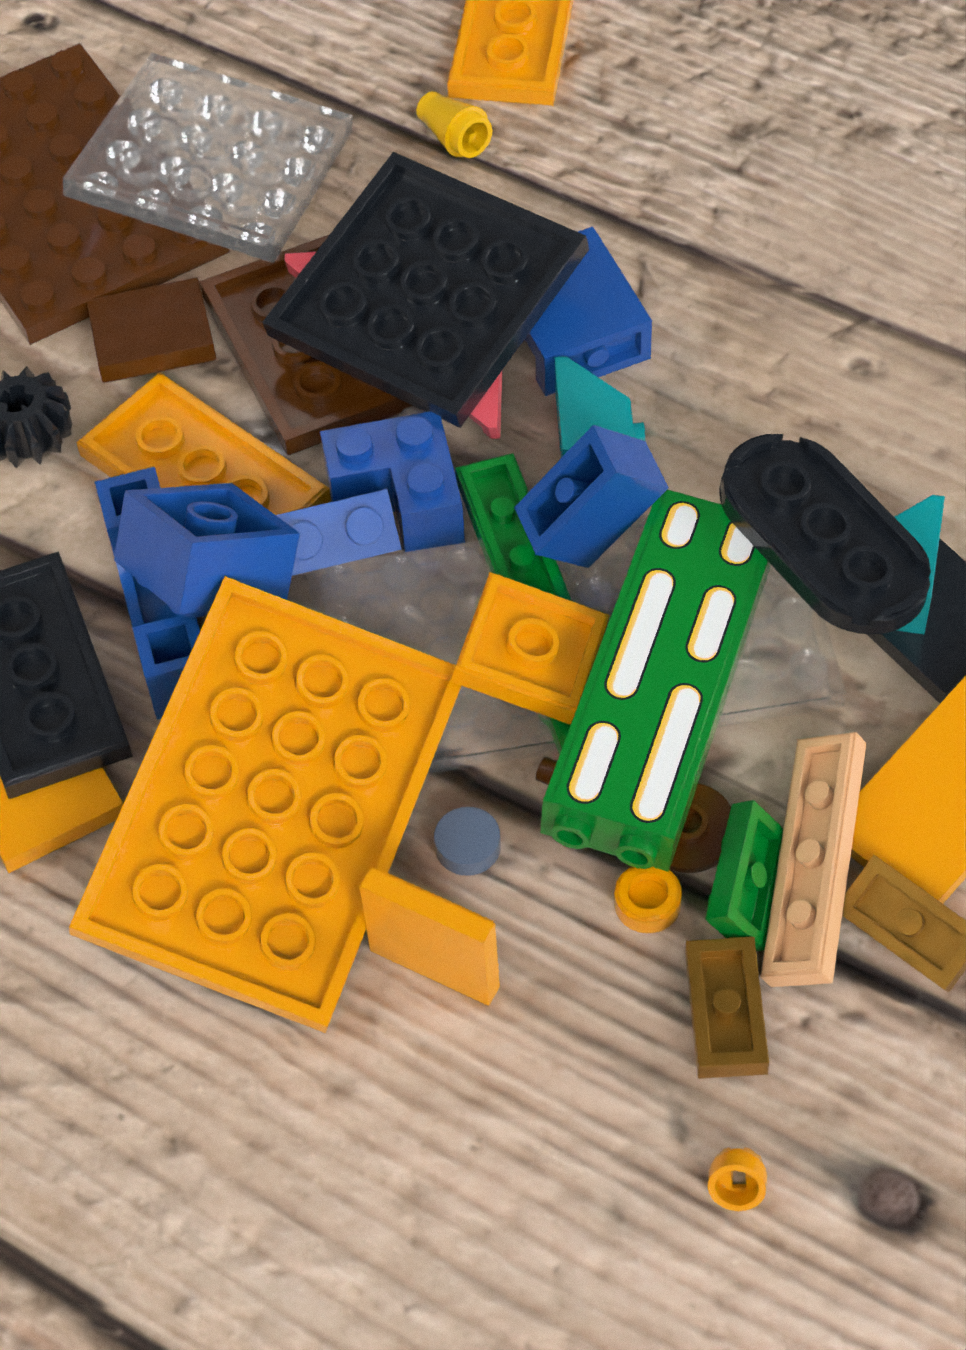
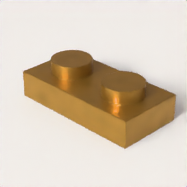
M873 855L846 892L842 916L939 987L950 993L966 970V920Z
M754 937L686 941L685 959L698 1079L768 1075L769 1055Z

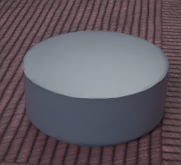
M460 807L446 813L436 825L434 832L436 855L439 862L452 873L464 876L480 874L492 867L497 861L501 851L500 829L496 820L488 812L475 807Z

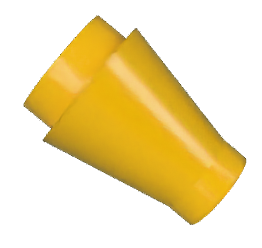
M435 91L426 93L418 102L416 109L417 117L429 127L452 156L473 158L481 154L488 146L492 136V125L485 111L480 107L444 97Z

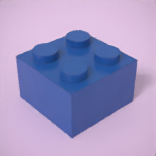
M233 483L126 490L114 561L134 576L138 584L148 588L169 605V609L172 612L184 617L197 618L205 616L207 611L210 610L224 577L287 600L300 533Z

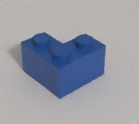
M429 411L320 431L332 502L387 489L392 511L396 512L406 559L466 548L462 500L440 416Z

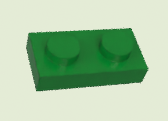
M750 800L731 805L725 835L721 843V853L712 892L708 898L705 920L725 938L754 937L756 951H763L766 943L783 827L757 802Z

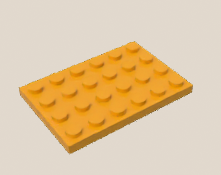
M224 577L70 923L69 935L326 1033L366 932L359 886L371 867L381 869L387 873L390 871L462 687L450 682L456 665L231 578Z

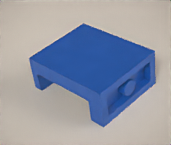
M593 226L578 231L586 235L589 251L525 338L535 356L536 381L545 397L555 393L554 357L566 356L598 378L651 359L652 319Z

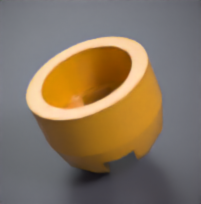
M728 1147L715 1156L710 1166L708 1178V1192L715 1203L728 1210L746 1211L758 1206L764 1199L767 1171L760 1155L747 1147H744V1149H731ZM734 1171L745 1172L746 1184H733Z

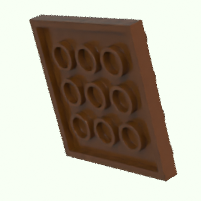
M329 235L200 281L202 296L287 456L322 443L320 431L380 421L415 408V406L269 337L262 322L296 279L287 269L284 261L285 254L315 252Z

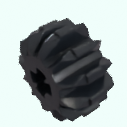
M26 366L18 376L11 377L2 370L0 380V461L8 458L9 462L16 469L24 459L28 458L34 459L41 465L43 453L46 451L61 453L62 439L72 435L71 428L73 423L69 411L71 410L68 395L63 391L62 386L56 385V381L52 379L49 372L35 377Z

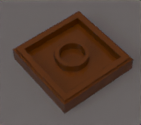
M198 277L101 296L87 302L102 383L217 360Z

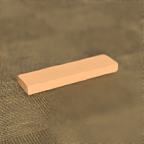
M857 732L797 739L760 978L770 987L833 983L866 750V742Z

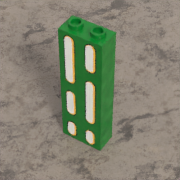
M668 489L652 504L543 798L540 833L552 836L555 841L563 846L573 849L588 847L617 856L620 861L635 868L648 869L654 867L669 872L771 564L730 521L723 510L722 504Z

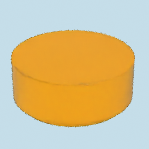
M630 867L618 878L614 890V906L618 918L628 928L640 933L660 932L670 927L680 914L682 889L679 880L670 870L667 872L654 867L648 869Z

